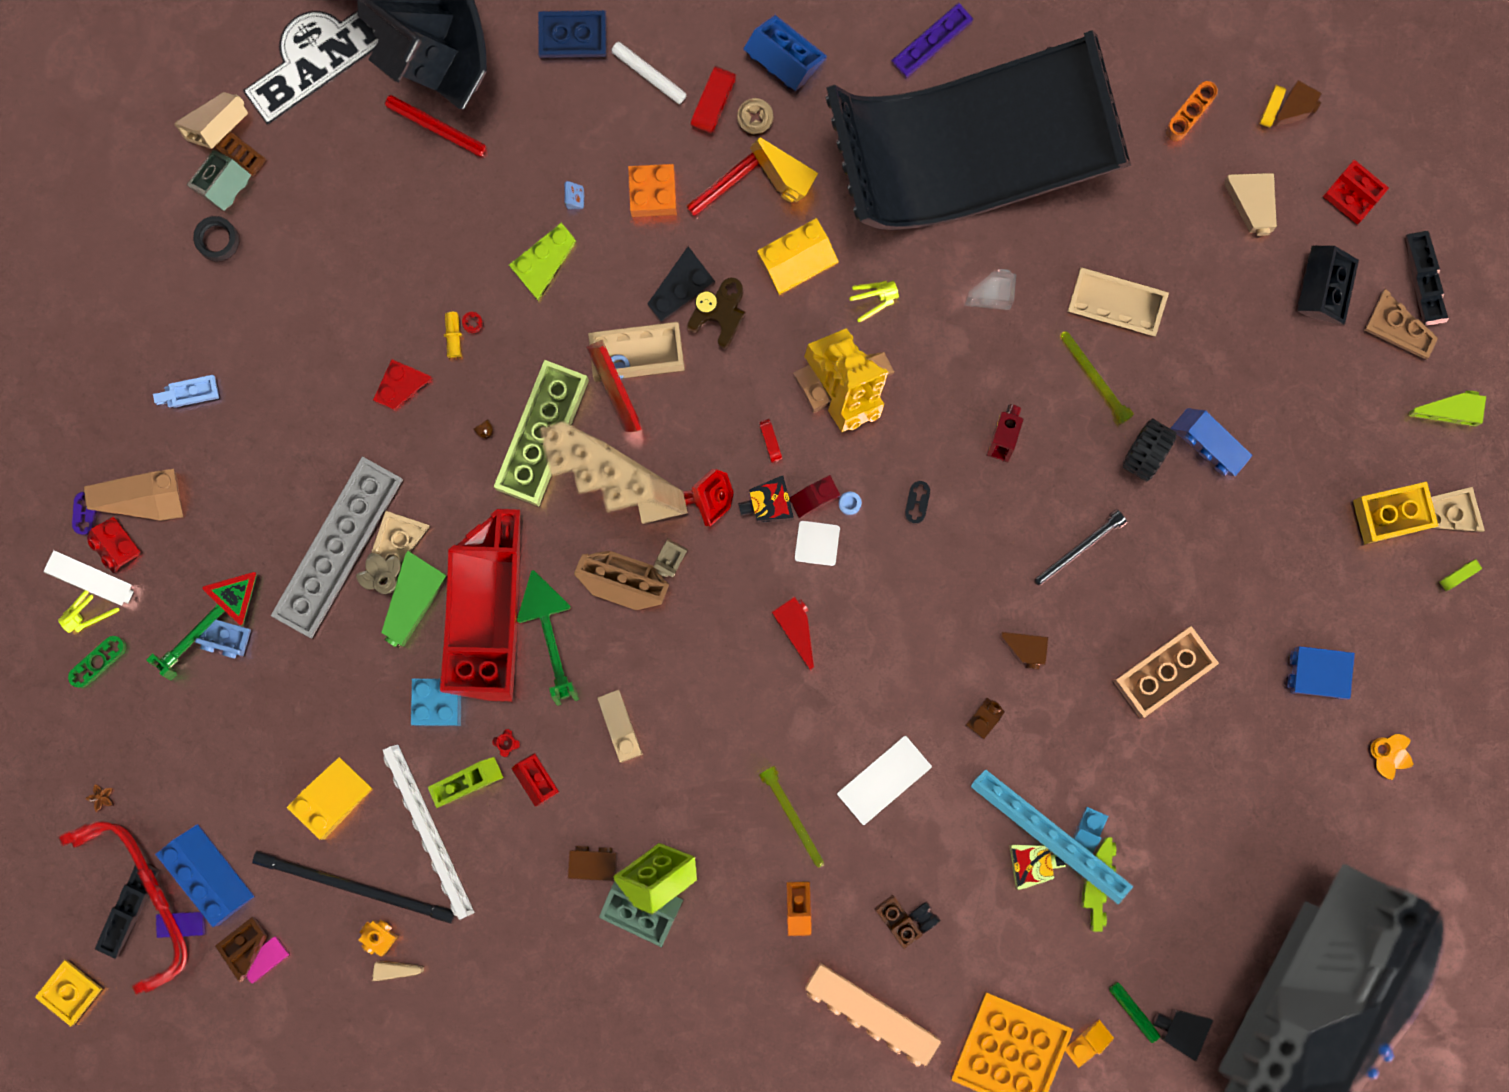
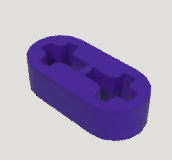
M80 492L74 498L72 527L77 534L87 536L90 530L96 526L97 511L88 510L86 506V511L84 512V506L80 504V501L85 500V493ZM85 515V522L89 523V527H85L83 531L79 527V523H83Z

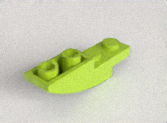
M1104 837L1097 847L1094 856L1116 872V866H1112V856H1116V842H1112L1111 837ZM1085 878L1081 907L1090 908V930L1093 932H1103V926L1107 924L1106 912H1103V903H1106L1107 895Z

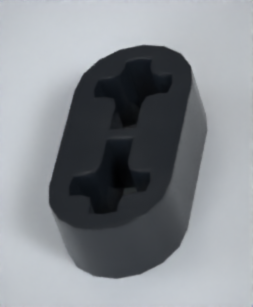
M924 481L914 482L909 490L905 518L910 524L917 525L921 523L926 515L930 487ZM923 486V491H926V494H922L920 501H916L917 493L913 492V489ZM915 504L919 505L918 513H921L922 516H918L916 520H913L909 511H913Z

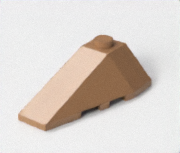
M884 352L866 355L867 360H872L879 367L887 369V376L894 373ZM810 365L793 373L813 414L830 406L832 399Z
M174 469L149 472L84 486L88 510L158 521L183 517L177 474Z

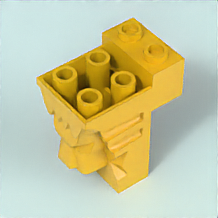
M847 328L807 345L804 357L832 399L828 412L841 432L848 429L854 430L862 423L877 420L881 416L884 402L880 396L888 375L887 369L879 367L872 360L866 359V354L860 351L858 346L854 344L853 336Z

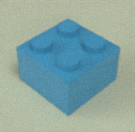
M412 679L411 725L461 726V696L440 692L441 679Z

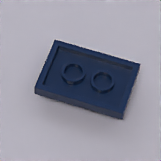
M606 10L538 11L539 58L606 57Z

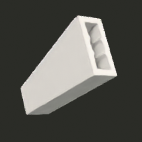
M54 550L44 569V573L120 606H122L123 602L128 603L134 592L130 590L131 584Z

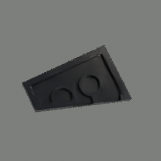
M688 246L647 305L662 323L695 299L700 292L714 285L715 280Z

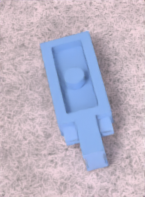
M214 375L171 383L169 386L164 387L165 392L153 394L154 402L157 405L168 404V407H179L219 398Z

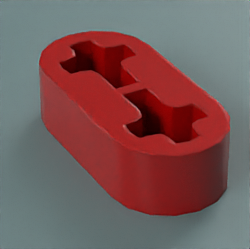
M770 419L760 421L759 426L771 463L782 460Z

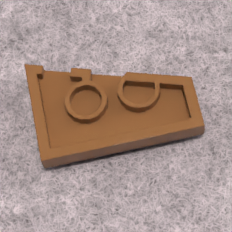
M1385 288L1366 325L1365 331L1427 360L1438 338L1421 321L1415 319L1402 303H1398Z

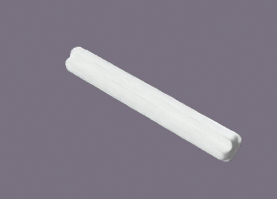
M617 42L612 47L614 55L675 102L681 104L685 100L686 93L622 43Z

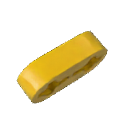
M1279 85L1274 86L1259 124L1269 128L1272 126L1286 88Z

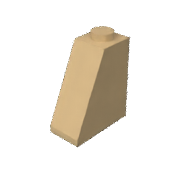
M223 92L179 119L175 125L186 141L212 149L248 112L243 106V100L238 95Z
M1274 173L1228 175L1224 180L1225 187L1248 231L1256 233L1258 236L1269 235L1277 227Z

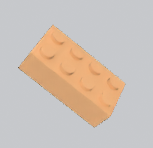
M1190 626L1113 682L1138 717L1142 719L1219 663L1193 627Z

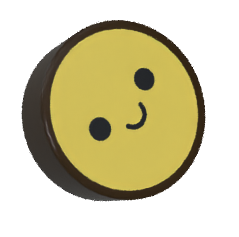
M702 291L695 298V306L699 312L711 314L718 307V299L713 292Z

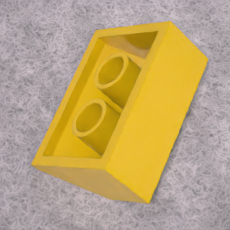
M817 218L757 250V257L779 295L838 263L831 243Z

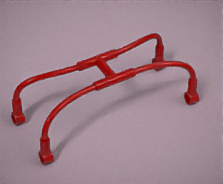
M104 821L85 824L59 836L58 838L62 846L72 843L73 847L76 848L100 835L105 830L113 831L128 849L139 871V877L153 905L159 911L171 937L174 957L169 968L132 986L136 995L143 991L145 993L150 992L172 980L184 968L187 961V948L184 938L168 908L170 906L152 870L149 869L132 835L118 824ZM180 948H181V961H180V963H179V965H178L179 958H180Z

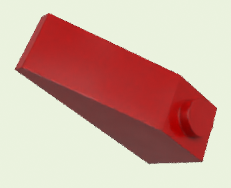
M794 597L772 611V615L808 669L812 670L814 663L808 616L805 613L808 611V608L802 599L797 601Z

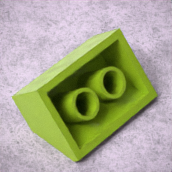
M658 843L616 874L614 880L635 908L654 914L697 880L695 857Z

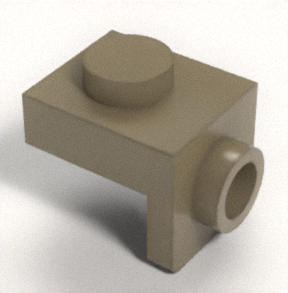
M667 538L653 565L656 568V572L664 577H674L688 549Z

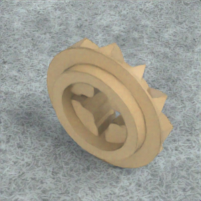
M749 99L739 107L737 113L738 124L744 131L752 135L762 134L772 124V108L762 99ZM760 111L759 118L761 121L755 120L750 124L751 115L749 112L756 114Z

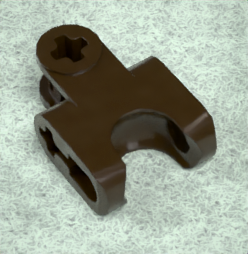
M733 277L725 279L716 293L718 299L717 309L711 314H703L695 308L687 323V330L696 333L705 322H717L721 327L718 345L722 349L728 348L746 314L745 311L737 308L743 296L741 282ZM735 286L737 293L728 295L727 288Z

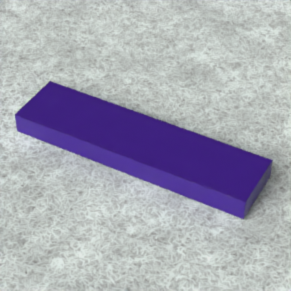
M957 3L895 56L891 63L907 78L973 22V18L960 3Z

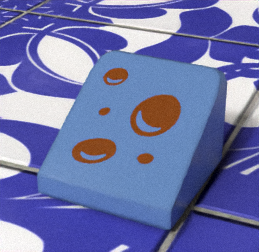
M566 181L564 183L566 208L582 209L584 207V188L581 185Z

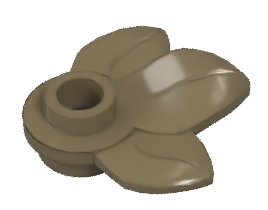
M370 553L366 559V570L356 574L357 581L365 589H376L381 594L391 593L396 587V576L401 569L399 559L394 555L385 560L379 554ZM384 579L388 580L385 585H381Z

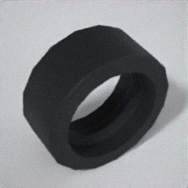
M210 216L197 224L193 234V241L196 249L205 258L212 261H223L230 258L236 252L239 245V235L236 228L227 219L220 216ZM213 226H221L229 234L227 246L218 252L208 250L203 242L205 232Z

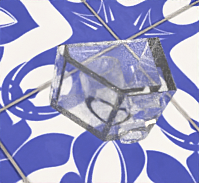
M998 269L997 272L991 273L968 292L965 306L1010 310L1014 302L1016 274H1012L1007 269Z

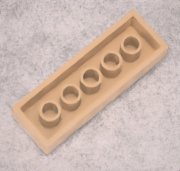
M820 962L805 985V989L808 991L807 996L818 1003L822 999L828 1003L827 1008L837 1015L841 1012L847 1015L846 1019L849 1023L857 1028L861 1025L867 1028V1034L878 1041L880 1038H883L887 1041V1047L899 1054L902 1050L907 1054V1059L917 1066H920L921 1063L927 1066L941 1043L937 1036Z

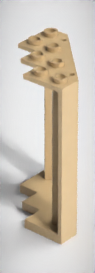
M564 422L541 428L550 474L556 475L574 470L579 493L603 488L607 511L638 504L643 524L688 513L681 489L604 441Z

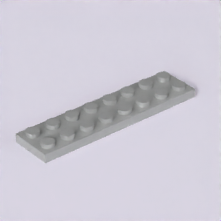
M364 457L360 459L272 612V617L307 637L313 638L403 481L402 478Z

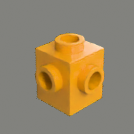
M374 920L371 924L367 922L359 932L362 935L359 941L363 943L361 947L370 954L375 952L382 957L387 953L398 936L390 931L392 927L383 920L379 922ZM375 933L379 936L378 940L375 939Z

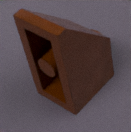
M1298 80L1272 125H1284L1306 119L1311 112L1315 114L1322 103L1318 100L1322 93Z
M1007 632L1000 633V639L1020 664H1026L1027 669L1039 670L1040 666L1046 665L1048 637Z

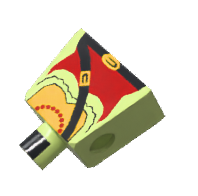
M1009 845L1017 890L1054 879L1053 869L1066 867L1065 862L1056 854L1050 855V850L1046 846Z

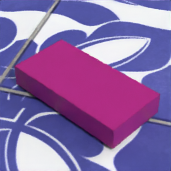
M274 936L261 947L246 976L251 984L290 955L277 936Z

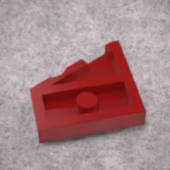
M391 359L373 401L396 410L406 399L416 394L417 390L423 385L429 383L432 380V376Z

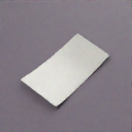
M904 736L839 791L837 795L862 825H865L931 769L932 766L908 737Z

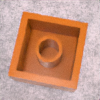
M674 164L628 166L631 216L677 215Z

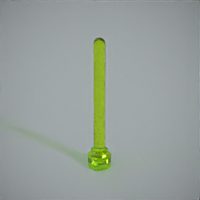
M1062 332V340L1115 410V419L1119 425L1133 417L1135 414L1131 408H1127L1120 403L1069 332Z
M772 766L760 773L759 777L767 786L770 785L814 864L820 868L824 865V861L780 786L777 769L775 766Z

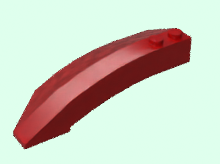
M496 509L481 525L478 524L465 535L466 537L457 545L454 544L448 549L446 617L440 692L487 701L512 702L519 603L520 510Z

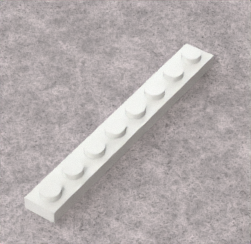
M399 745L390 746L382 750L384 762L388 768H391L394 775V784L401 790L403 795V804L407 810H410L413 817V826L420 832L423 839L422 846L426 852H429L432 859V868L439 874L442 881L441 888L449 896L452 912L455 916H458L459 920L473 914L474 910Z

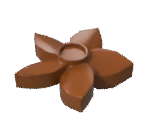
M95 784L93 787L94 794L85 798L89 802H95V812L101 809L102 804L113 806L111 800L107 798L111 795L112 788L102 790L100 786Z

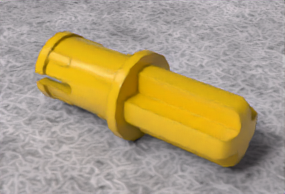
M447 312L445 313L446 333L444 334L447 344V357H461L460 337L462 333H459L458 313Z

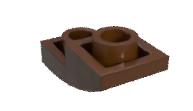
M893 895L874 908L903 949L923 936Z

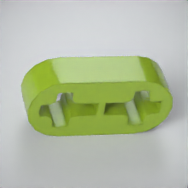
M1474 559L1439 581V583L1446 592L1480 571L1482 567L1477 559Z

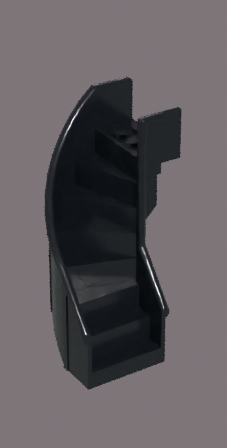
M357 0L358 17L375 30L373 35L379 39L368 60L393 81L399 83L402 76L436 90L458 109L464 110L487 73L484 32L475 0Z

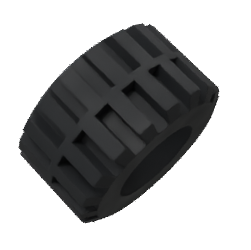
M1152 418L1145 424L1123 461V468L1144 481H1149L1168 455L1176 440L1177 432Z

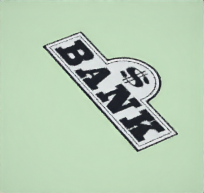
M358 10L343 21L323 11L302 13L293 18L281 34L279 51L283 62L242 91L268 125L370 54L379 39L373 35L375 30L358 17Z

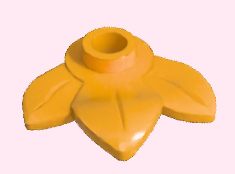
M1394 734L1388 739L1381 737L1371 743L1370 752L1376 759L1378 772L1383 777L1393 780L1396 769H1406L1413 766L1412 758L1405 750L1411 741L1408 737L1402 734ZM1379 745L1385 747V751L1382 754L1378 751Z

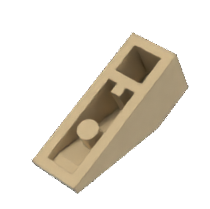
M617 690L598 697L619 761L622 763L643 755L620 691Z

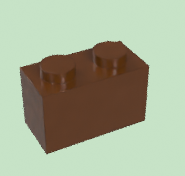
M575 846V850L569 851L568 879L615 881L617 853L612 852V848L599 847L597 852L589 851V846Z

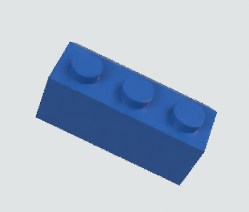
M776 15L758 26L743 48L752 59L760 62L770 73L775 74L784 81L786 86L795 91L808 81L827 57V55Z

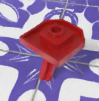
M711 469L692 486V490L683 491L686 505L695 503L696 507L700 510L705 526L710 527L731 508L734 492L728 474L717 469Z

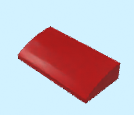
M603 339L587 346V351L624 431L636 432L642 430L639 418Z

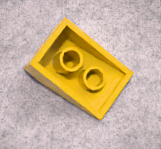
M759 137L751 145V151L776 190L781 193V197L788 202L793 203L795 201L797 203L806 196L818 172Z
M1427 482L1362 496L1353 500L1364 545L1438 527Z
M339 757L287 806V809L319 840H323L373 788Z

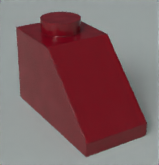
M831 475L810 484L789 497L798 518H801L840 499L841 495Z

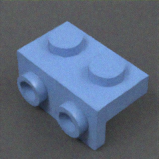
M216 620L199 639L196 638L195 643L201 644L200 649L214 652L216 648L223 650L222 655L236 658V655L244 656L251 629Z

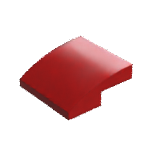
M1354 159L1323 197L1358 225L1387 192L1389 187Z

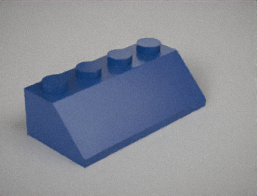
M198 824L173 839L155 854L212 927L222 924L255 897Z

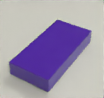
M201 912L171 913L182 936L205 935L204 916ZM156 914L157 938L170 937L161 915Z

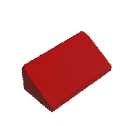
M535 753L512 767V771L535 807L559 792Z

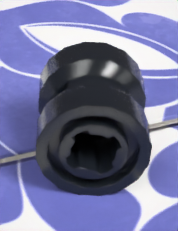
M927 901L909 914L912 921H918V929L922 934L941 921L936 914L931 912V906Z

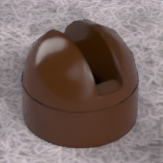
M487 419L473 430L480 438L485 439L492 435L493 426Z

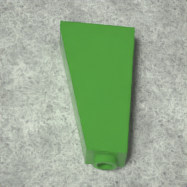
M409 551L405 554L381 632L386 635L384 640L394 647L398 644L405 646L447 582L445 574Z

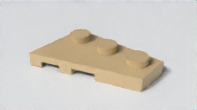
M1473 487L1431 497L1438 522V527L1434 528L1476 532L1485 531Z
M385 511L371 553L379 554L385 560L396 555L400 564H402L407 551H412L430 525ZM384 579L382 583L386 584L388 580Z

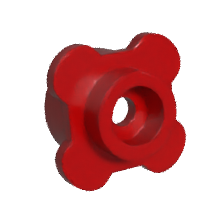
M509 729L504 730L503 734L499 737H494L492 740V744L497 746L500 750V755L503 757H507L509 752L513 749H518L520 746V742L514 739L512 731Z

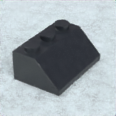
M1312 245L1297 311L1310 318L1345 325L1359 259L1336 246Z

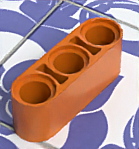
M1202 82L1174 115L1166 128V134L1169 139L1173 141L1182 140L1212 104L1218 92L1217 86L1213 82ZM1200 91H1208L1211 97H1203ZM1188 107L1194 108L1197 115H1190L1186 109ZM1174 124L1180 125L1183 128V132H1176L1172 126Z

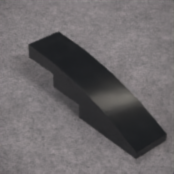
M1429 231L1406 234L1413 283L1423 323L1425 326L1445 323L1448 320V315L1443 301L1444 291L1439 277L1440 267Z
M136 865L128 883L124 885L116 905L112 907L95 947V950L114 959L118 957L149 896L139 877ZM148 865L155 878H157L160 870Z

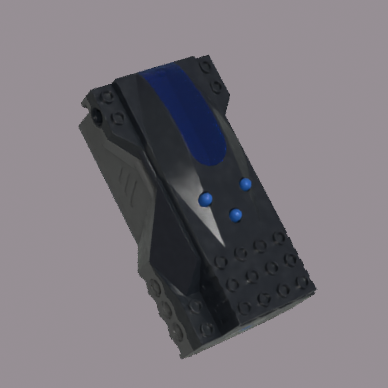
M1343 863L1321 907L1319 908L1305 901L1218 1069L1222 1076L1231 1080L1225 1092H1361L1369 1078L1373 1079L1378 1076V1067L1382 1062L1393 1060L1394 1054L1392 1050L1416 1020L1430 996L1444 952L1445 932L1442 912L1433 908L1431 902L1405 889L1386 885Z

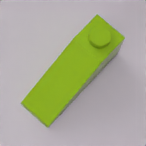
M1468 390L1465 393L1416 407L1409 411L1408 416L1477 427L1483 423L1486 396H1480L1479 392Z
M492 757L429 786L428 790L436 808H439L502 779L503 776L495 757Z

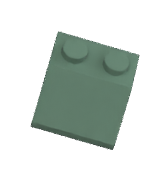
M213 149L187 186L216 207L225 211L227 207L233 204L238 192L247 185L251 174L231 158Z

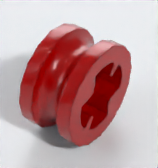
M468 312L463 316L462 326L468 333H476L482 328V318L478 313ZM468 318L478 319L475 328L472 325L469 327L466 325Z

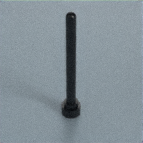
M1115 509L1109 514L1110 517L1104 525L1035 578V583L1042 585L1113 528L1115 530L1118 527L1121 529L1128 523L1126 518L1118 509Z

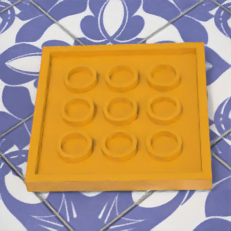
M986 992L951 1080L978 1092H1049L1073 1028Z

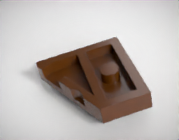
M251 917L215 945L239 982L244 981L267 935L257 920Z

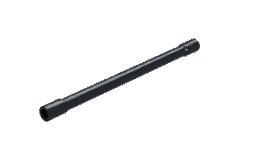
M256 851L252 860V864L276 869L424 914L452 924L455 916L451 909L439 905H431L299 865L261 851Z

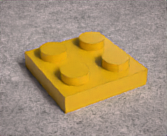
M64 960L35 998L69 1026H73L103 988L68 960Z

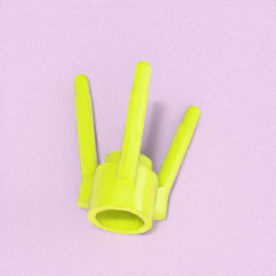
M894 280L852 286L853 290L876 288V290L849 297L850 301L878 295L880 301L884 300L883 303L857 319L858 322L870 317L884 307L894 304L893 299L899 298Z
M84 590L74 603L63 612L64 615L58 619V622L68 633H71L74 629L80 632L83 628L118 612L119 608H114L81 623L83 617L79 612L94 597L89 595L82 601L89 593Z

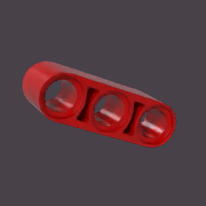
M718 66L713 68L693 114L691 126L711 134L713 133L735 82V73Z

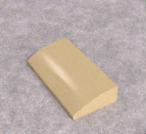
M1080 267L1068 311L1156 337L1169 292Z
M679 322L588 333L589 345L603 339L610 357L622 355L628 359L630 367L616 369L619 376L623 375V378L685 371ZM591 359L594 382L601 381ZM616 360V361H614L613 363L622 362V361H621V360Z

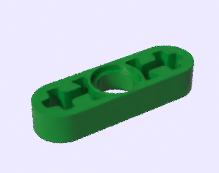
M117 636L106 638L69 672V683L77 688L87 687L126 651L125 641ZM111 642H119L117 646L118 651L112 650L107 655L101 652L102 649L106 652L112 648ZM99 655L103 658V665L95 669L91 661L94 656ZM84 665H86L90 671L94 672L92 675L91 673L87 672L83 676V682L75 681L77 679V672L82 674L87 670L86 668H84Z

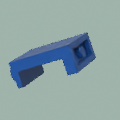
M1301 646L1295 647L1294 651H1291L1290 665H1293L1292 674H1289L1287 682L1288 688H1291L1290 693L1334 697L1343 700L1350 699L1355 653Z

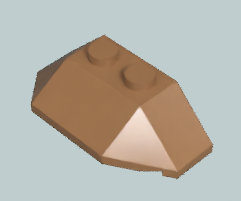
M612 551L598 552L591 555L583 554L574 573L593 596L634 610L661 605L669 587L668 582L664 581L663 577L656 572V568L653 565Z

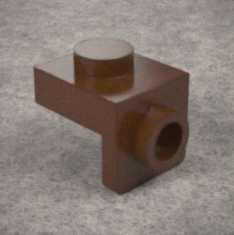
M986 698L967 722L966 726L985 739L999 722L1005 711L999 703Z

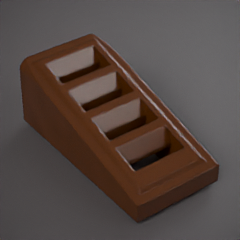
M231 131L215 145V149L218 152L234 160L250 173L252 177L256 175L267 160ZM233 140V143L230 145V147L227 150H225ZM240 145L241 148H240L239 151L236 153V155L233 156L232 153H233V152L236 150V148ZM248 151L249 154L245 157V159L242 162H240L239 160L242 158L245 152ZM255 156L257 159L251 165V167L248 168V163Z

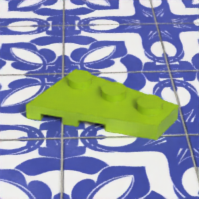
M560 223L509 264V267L537 301L575 245L576 239Z

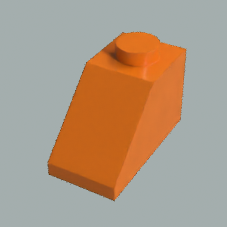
M787 882L788 936L811 935L810 882Z

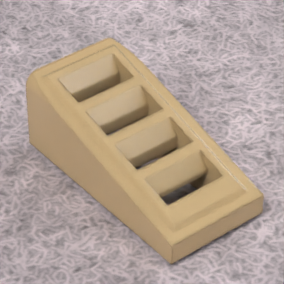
M379 960L374 964L373 981L417 975L424 972L423 965Z

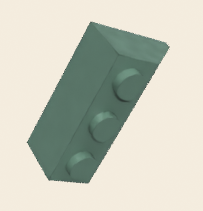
M614 881L599 918L662 947L683 899L674 897L654 914H650L635 908Z

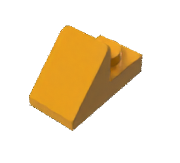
M1097 1020L1070 1042L1065 1052L1079 1068L1095 1054L1100 1055L1114 1037L1104 1024Z

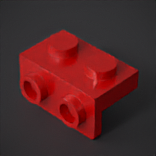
M114 516L92 528L87 536L90 548L99 554L104 567L110 569L113 574L118 571L120 566L138 557L140 554L138 548Z

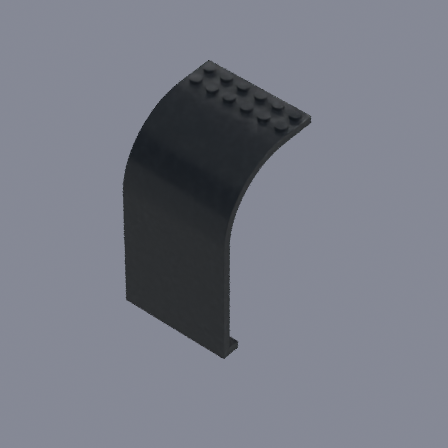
M1093 30L1085 32L1084 37L919 91L890 96L868 97L853 95L836 85L826 87L828 93L826 95V102L833 113L831 123L839 137L837 147L844 157L842 167L850 181L848 191L855 202L853 207L854 215L860 222L874 228L887 230L910 229L958 220L1131 166L1098 35Z

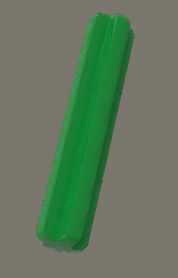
M1118 982L1112 985L1109 989L1146 1038L1151 1043L1159 1040L1161 1037L1160 1033L1123 986Z

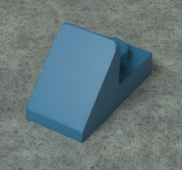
M1086 807L1073 839L1093 854L1101 840L1100 835L1108 816Z

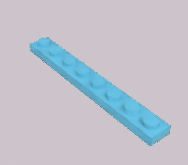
M985 770L971 785L975 791L1118 905L1133 888L1129 882L989 771Z

